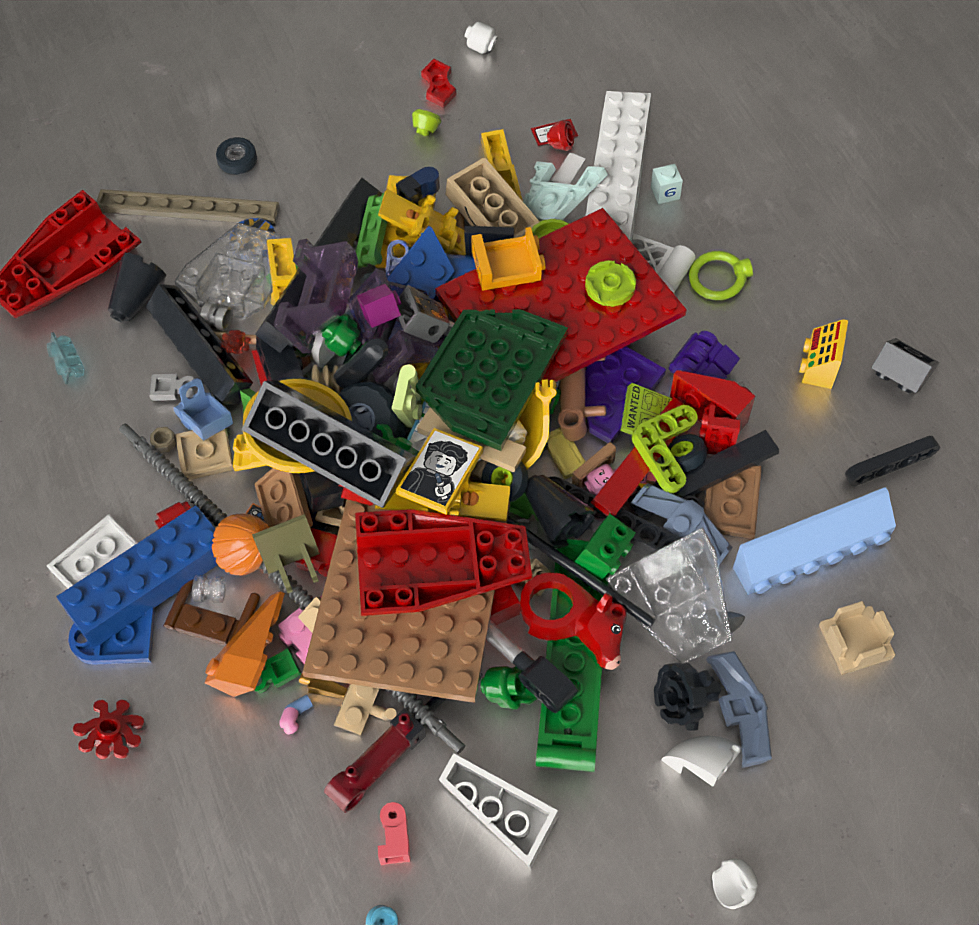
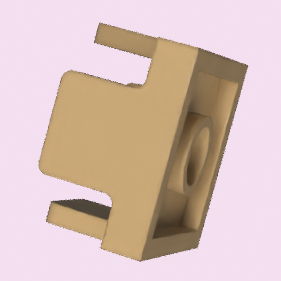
M863 601L839 608L833 618L823 620L819 624L842 675L891 660L896 655L890 644L894 631L884 611L880 610L875 614L873 607H866Z

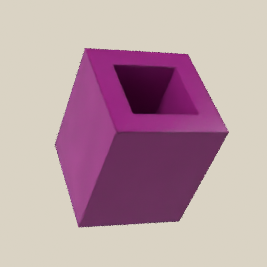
M386 284L357 295L364 318L372 328L401 316L398 306L401 305L399 296L395 290L391 291Z

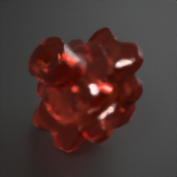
M230 330L229 334L224 333L222 335L223 341L221 346L226 348L228 353L241 355L243 351H249L251 339L245 337L246 334L243 331Z

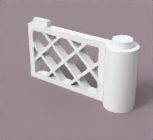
M633 233L632 244L638 243L643 245L644 248L638 251L642 255L647 254L649 259L647 262L651 267L655 268V272L669 289L675 293L695 261L693 251L681 245L673 248ZM657 251L665 253L663 257L653 259L651 253Z

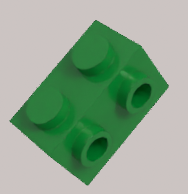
M609 513L574 562L602 581L608 573L613 575L620 567L622 562L618 559L620 556L625 557L631 550L633 544L630 541L636 532Z

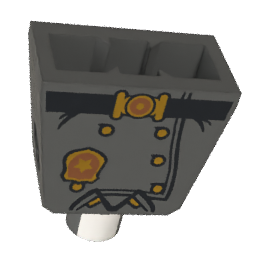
M409 285L406 286L399 296L401 305L398 306L401 316L398 318L404 332L432 343L437 342L442 335L447 337L455 323L448 320L445 310L440 303Z

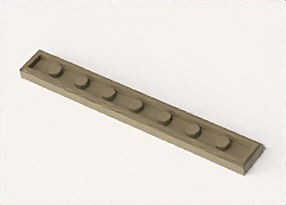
M100 189L96 201L103 213L241 222L250 218H259L266 220L271 225H276L280 210L279 202L105 189Z

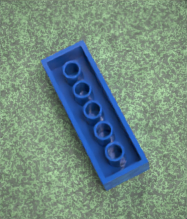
M195 505L56 597L89 645L94 649L112 637L113 634L124 629L126 625H130L142 617L150 608H155L176 594L184 584L190 580L198 579L217 566L216 557H214L212 552V539L214 538L215 528Z

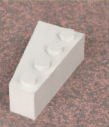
M453 753L439 778L442 785L531 869L559 816L558 810Z

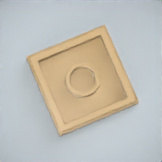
M227 428L204 441L193 430L175 434L181 472L189 480L234 470Z

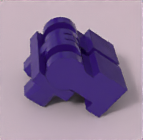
M701 331L699 334L695 332L689 337L669 364L668 369L673 374L680 370L726 379V375L730 374L740 360V357L726 344L722 345L714 334L709 331Z

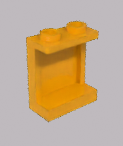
M526 227L525 236L487 243L483 242L482 234L472 235V255L482 291L541 281L542 270H545L544 256L538 253L540 249L539 239L537 235L533 236L531 227Z

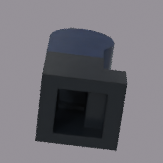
M424 167L396 183L397 195L418 206V201L427 195L437 193L440 189L439 172L434 167Z

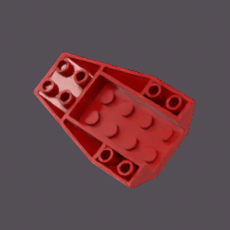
M81 190L47 216L0 270V305L14 318L39 310L104 273L117 263L125 252L129 253L142 242L127 227L121 230L102 213L98 203L84 190Z
M413 509L355 513L361 616L421 612L532 578L525 526Z

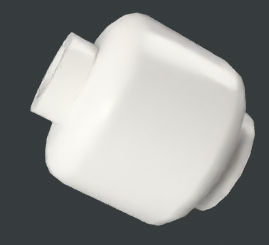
M481 21L476 22L473 26L469 25L464 36L467 38V46L480 54H486L488 51L491 52L498 39V36L495 35V29Z

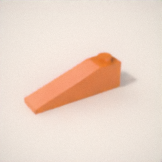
M279 591L269 596L220 653L211 659L205 671L208 674L204 682L205 684L233 697L255 690L267 660V655L263 654V651L267 644L272 642L274 635L269 632V629L278 620L285 593Z

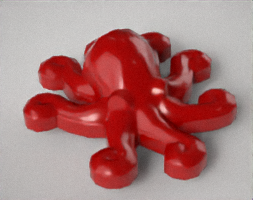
M97 700L93 704V709L100 713V716L84 724L76 723L73 726V732L76 736H84L90 732L87 739H83L78 743V748L81 752L92 751L95 744L96 756L98 758L106 759L109 757L110 752L113 751L116 758L123 759L128 756L129 750L123 745L122 737L125 738L127 746L131 748L138 747L141 743V737L133 734L128 725L131 724L134 729H141L144 726V718L139 715H124L130 709V705L126 700L117 701L116 709L111 713L108 711V703L105 700Z

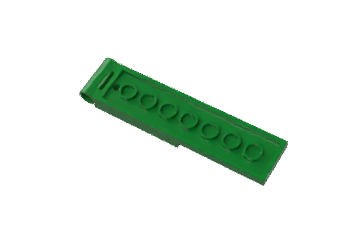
M568 539L566 541L569 545L557 550L572 561H575L588 541ZM555 562L554 573L564 574L583 587L596 600H601L602 594ZM609 573L602 579V582L608 585ZM558 589L552 590L550 620L563 618L570 612L573 606L570 597ZM577 636L547 641L546 659L571 680L577 688L578 694L557 713H553L541 703L536 767L595 772L602 667L597 663L594 653Z

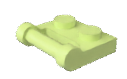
M410 364L403 366L400 370L392 405L394 413L408 428H412L415 421L420 420L422 415V397L416 392V384L419 378L417 377L415 367Z

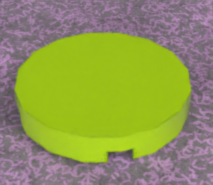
M608 260L599 262L590 268L586 276L585 288L588 296L593 301L603 306L613 307L622 305L631 299L635 292L636 278L633 271L627 265L622 263L621 265L615 264V261Z

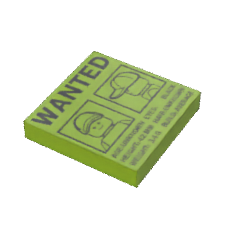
M631 383L627 387L621 431L632 435L633 431L641 423L659 416L672 398Z

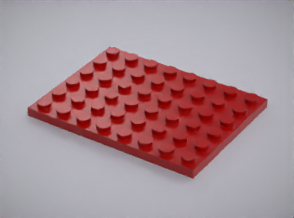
M604 208L538 238L540 246L538 253L543 255L545 260V270H542L541 281L482 291L477 270L474 269L435 288L436 296L455 322L463 310H495V313H512V309H521L568 327L566 338L542 380L548 379L549 386L550 380L557 382L686 316L687 311ZM608 260L615 261V264L621 265L622 263L627 265L633 271L636 278L635 292L631 299L622 305L613 307L603 306L593 301L588 296L585 288L586 276L590 268L599 262Z

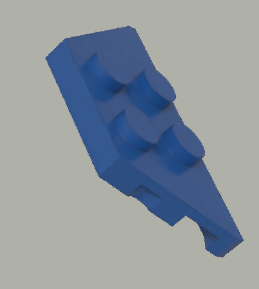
M428 226L383 283L391 291L395 290L398 296L409 285L435 300L437 298L435 288L449 282L455 275V270L432 227Z

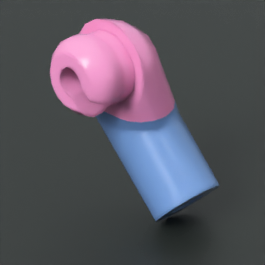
M307 694L285 707L279 722L280 727L284 728L286 734L296 732L299 729V725L296 722L298 715L313 707Z

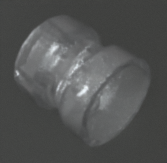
M196 575L192 587L194 602H204L208 599L213 603H223L226 592L225 577L214 576L208 579L205 575Z

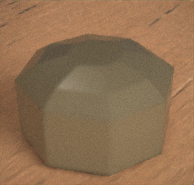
M160 427L150 434L151 446H155L156 450H159L161 453L170 452L176 446V437L174 432L168 427Z

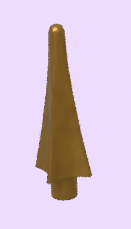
M303 673L299 679V683L307 685V688H309L308 693L344 699L348 690L335 681L304 677Z

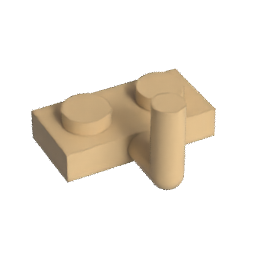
M350 684L333 725L360 736L369 714L388 721L396 717V710L394 708L386 709L374 704L379 688Z

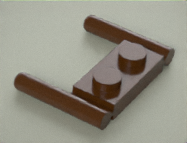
M196 579L190 580L180 588L163 626L170 630H176L180 633L226 646L254 614L260 600V595L258 593L250 594L242 615L237 620L235 617L185 604Z

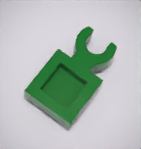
M287 648L266 660V669L262 671L260 676L262 683L256 686L255 691L258 693L267 691L272 682L274 686L279 688L302 674L290 649Z

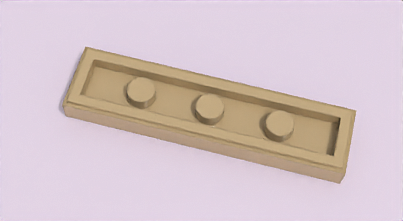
M430 407L417 427V432L429 437L433 428L482 446L483 453L480 459L512 472L516 471L526 453L525 446L507 440L503 449L499 451L450 430Z

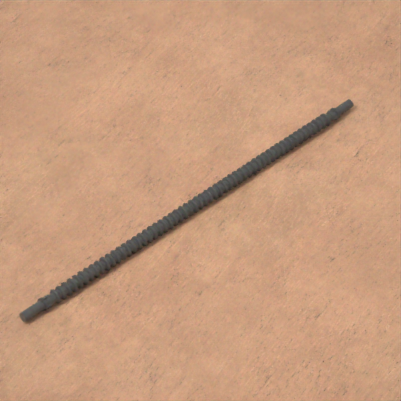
M128 424L121 425L120 432L133 443V447L143 453V457L149 463H152V466L157 468V471L161 472V475L165 476L167 481L175 485V488L180 490L181 494H185V498L189 499L190 503H193L194 506L196 505L204 513L205 517H209V521L218 527V524L227 517V514L222 513V510L217 508V505L213 504L207 495L198 490V487L192 481H189L188 477L179 472V469L175 468V465L170 463V460L166 459L159 450H156L155 446H150L145 437H140ZM262 561L259 569H263V572L265 574H268L265 564ZM279 570L268 574V577L273 579L275 584L279 583V588H284V593L288 594ZM287 575L293 592L289 593V597L291 599L294 598V602L299 604L301 609L306 608L313 601V596L308 595L307 590H302V585H297V581L292 580L291 575ZM387 690L388 692L393 691L392 696H398V702H404V708L409 707L411 714L416 713L415 718H421V724H427L432 733L445 741L457 754L464 750L466 745L446 727L447 724L443 720H439L434 716L435 712L433 710L428 711L429 706L427 704L422 705V699L417 700V694Z

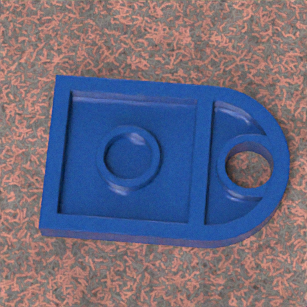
M153 607L150 608L142 617L130 625H126L124 629L113 634L112 637L92 649L88 642H77L81 632L73 624L69 632V646L79 660L92 665L151 662L155 610Z

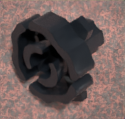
M690 663L665 664L658 671L657 682L654 686L656 706H666V709L660 710L661 718L670 725H685L688 731L698 730V721L704 717L702 707H705L707 703L718 701L719 694L721 693L719 682L713 676H710L708 670L698 672Z

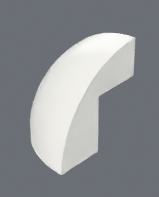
M698 736L674 746L665 754L662 761L680 774L686 767L708 784L714 786L722 773L726 772L741 751L742 746L722 737Z

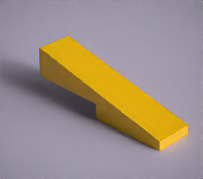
M500 129L481 133V144L485 158L523 201L514 164L511 162L504 130Z
M291 238L267 240L274 305L296 273ZM304 329L302 331L298 330L296 333L303 336Z

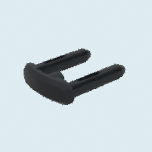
M397 317L378 325L373 338L368 341L366 335L360 333L358 340L361 341V344L353 355L349 352L347 353L343 364L333 375L337 385L345 388L360 383L386 358L389 352L387 343Z

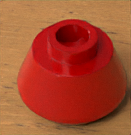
M561 120L550 127L549 132H547L548 144L552 145L554 149L569 151L574 145V132L571 124Z

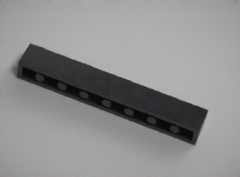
M256 336V350L267 381L287 379L309 380L307 375L303 376V364L300 355L296 356L295 343L291 348L287 345L279 353ZM316 471L299 473L312 513L343 506L344 498H341L343 487L338 486V483Z

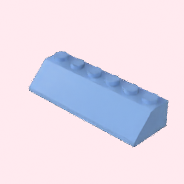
M886 487L741 544L733 569L747 595L755 592L757 594L764 593L774 584L779 582L786 584L795 579L799 574L804 572L805 574H811L818 570L821 565L826 563L833 565L841 561L848 554L858 555L865 551L868 546L873 544L879 546L888 542L896 527L888 490Z

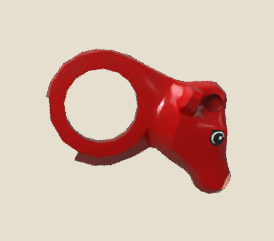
M560 573L536 575L525 584L520 595V612L523 621L530 627L528 634L548 641L577 636L594 653L597 663L601 667L613 670L620 665V647L624 624L627 619V612L622 604L612 603V596L607 592L598 601L574 580ZM547 588L558 589L570 597L573 606L570 612L563 618L547 620L537 616L530 607L532 597L540 590Z

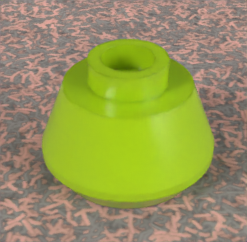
M416 109L412 112L413 127L417 129L416 133L429 136L430 133H434L442 122L440 116L435 113Z

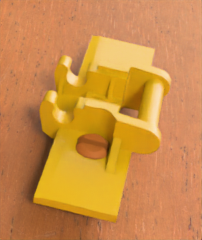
M388 189L385 190L378 216L408 232L407 235L411 237H416L417 235L420 237L421 233L430 226L445 253L466 255L465 230L456 226L457 221L454 219L458 214V209L451 207L443 215L433 210L432 205L436 198L432 195H429L420 207Z
M469 476L447 515L506 521L510 486L470 482ZM396 492L384 508L375 504V509H413L444 514L399 496Z

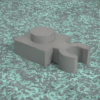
M152 374L149 396L152 401L177 400L179 388L194 380V377L185 376L179 380L177 374ZM193 388L188 389L186 397H192L195 394Z

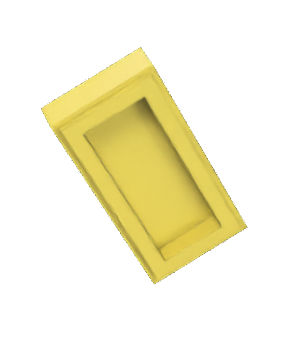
M561 428L549 432L547 450L566 480L572 477V473L586 461L574 441L565 439Z

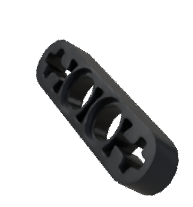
M927 436L859 462L846 470L845 476L851 486H857L927 459L940 450V445L934 436Z

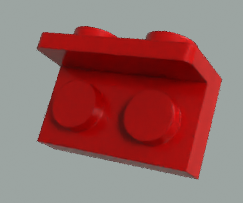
M710 404L708 413H703L699 437L703 439L706 445L707 454L715 455L736 444L741 420L729 417H714L715 405Z

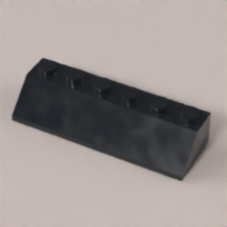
M277 380L263 382L241 429L381 508H384L394 495L398 485L416 457Z

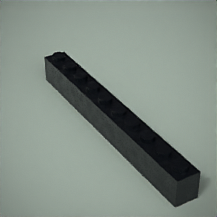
M361 177L349 192L255 333L256 336L279 353L287 345L291 348L300 335L296 332L298 330L302 331L310 320L306 316L308 314L311 316L318 308L319 303L316 302L317 299L321 301L329 290L326 285L330 286L338 276V273L335 272L336 269L338 271L342 269L348 260L345 258V255L349 257L357 245L354 244V241L357 243L359 240L369 196H382L383 194Z

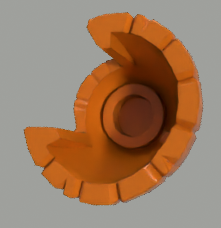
M243 513L233 514L221 520L214 531V538L212 539V552L220 568L225 569L227 573L230 572L232 575L240 576L255 572L263 560L252 534L268 529L270 526L256 516Z

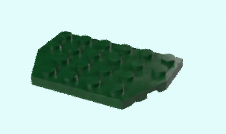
M512 309V313H495V310H463L416 384V392L451 431L501 451L536 391L535 384L541 382L566 338L568 327L521 309Z

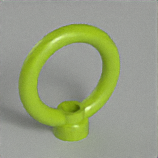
M711 251L702 254L693 262L689 270V281L694 291L710 300H726L737 295L744 287L746 278L753 276V269L749 258L740 260L735 255L725 251ZM714 260L728 262L733 266L737 278L736 282L726 290H710L699 281L698 273L700 268L707 262Z

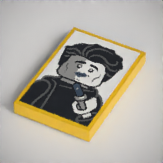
M433 428L396 489L397 495L447 515L481 457L483 447Z

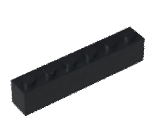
M158 284L146 305L154 320L163 328L165 334L172 340L177 350L182 353L190 367L195 370L202 383L208 387L215 399L222 405H239L242 401L240 390L250 388L253 381L180 288L175 285Z

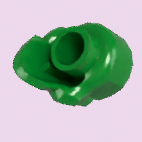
M330 311L323 316L320 324V333L325 338L326 347L340 357H344L348 352L353 355L361 344V341L358 340L360 330L357 329V323L350 315L343 314L340 316L336 311Z
M509 666L491 667L481 679L482 693L485 694L490 702L497 703L501 708L516 710L520 708L521 703L531 704L537 700L520 681L519 674L521 671L516 666L513 668Z

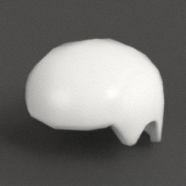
M742 859L723 861L721 863L722 867L714 871L712 875L713 889L717 899L724 907L729 909H736L749 904L754 899L758 887L754 870Z

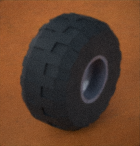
M373 382L356 383L340 391L338 395L348 406L354 423L380 437H383V433L376 427L378 424H386L391 428L394 438L405 437L406 426L392 410L395 396L394 391Z

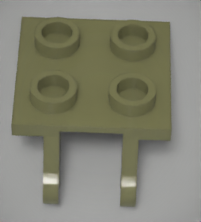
M305 514L252 534L268 574L279 570L287 593H291L293 590L284 566L304 558L313 582L319 581L310 558L320 553Z

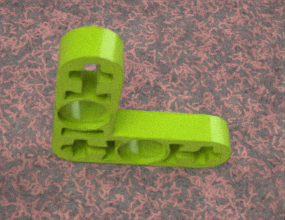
M681 405L641 423L631 435L633 444L660 487L672 494L678 492L685 485L686 476L664 441L688 431L696 423L697 413L689 405ZM680 416L688 418V420L683 419L679 423L676 421ZM659 422L667 423L670 427V432H664L660 428ZM641 434H642V435H646V434H647L649 438H647V437L642 438ZM653 453L661 454L664 458V463L656 462L653 458ZM668 478H675L677 482H670Z

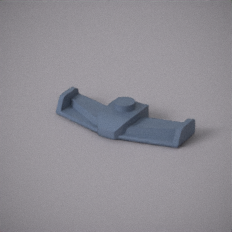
M647 483L631 502L635 506L668 519L663 526L665 530L685 540H688L691 536L699 547L706 550L709 560L716 569L733 548L705 514L704 508L693 500H686Z
M735 651L708 656L706 659L708 664L712 666L729 694L722 696L718 700L727 727L739 725L743 760L742 768L759 765L771 760L767 718L768 707L764 695L758 690Z

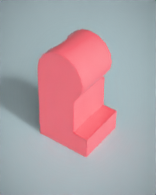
M397 802L387 803L380 811V819L385 829L386 845L378 846L380 864L410 862L408 820L405 809Z

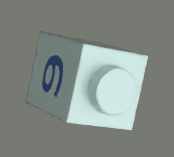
M675 164L653 169L651 189L658 204L680 199L683 180Z

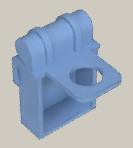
M196 378L179 388L182 402L174 407V412L181 419V423L189 430L192 429L203 441L233 424L231 413L210 392L206 393L204 391L201 379ZM193 386L198 387V392L192 398L186 397L189 388Z

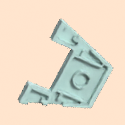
M537 162L534 167L536 174L533 179H530L532 185L530 192L525 194L523 202L540 222L548 219L563 220L608 173L603 167L588 166L575 185L552 183L548 181L556 170L555 166L552 163Z

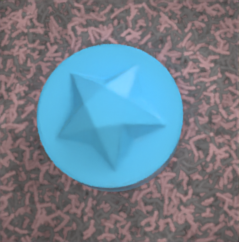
M377 905L368 912L366 925H398V917L392 908L385 905Z

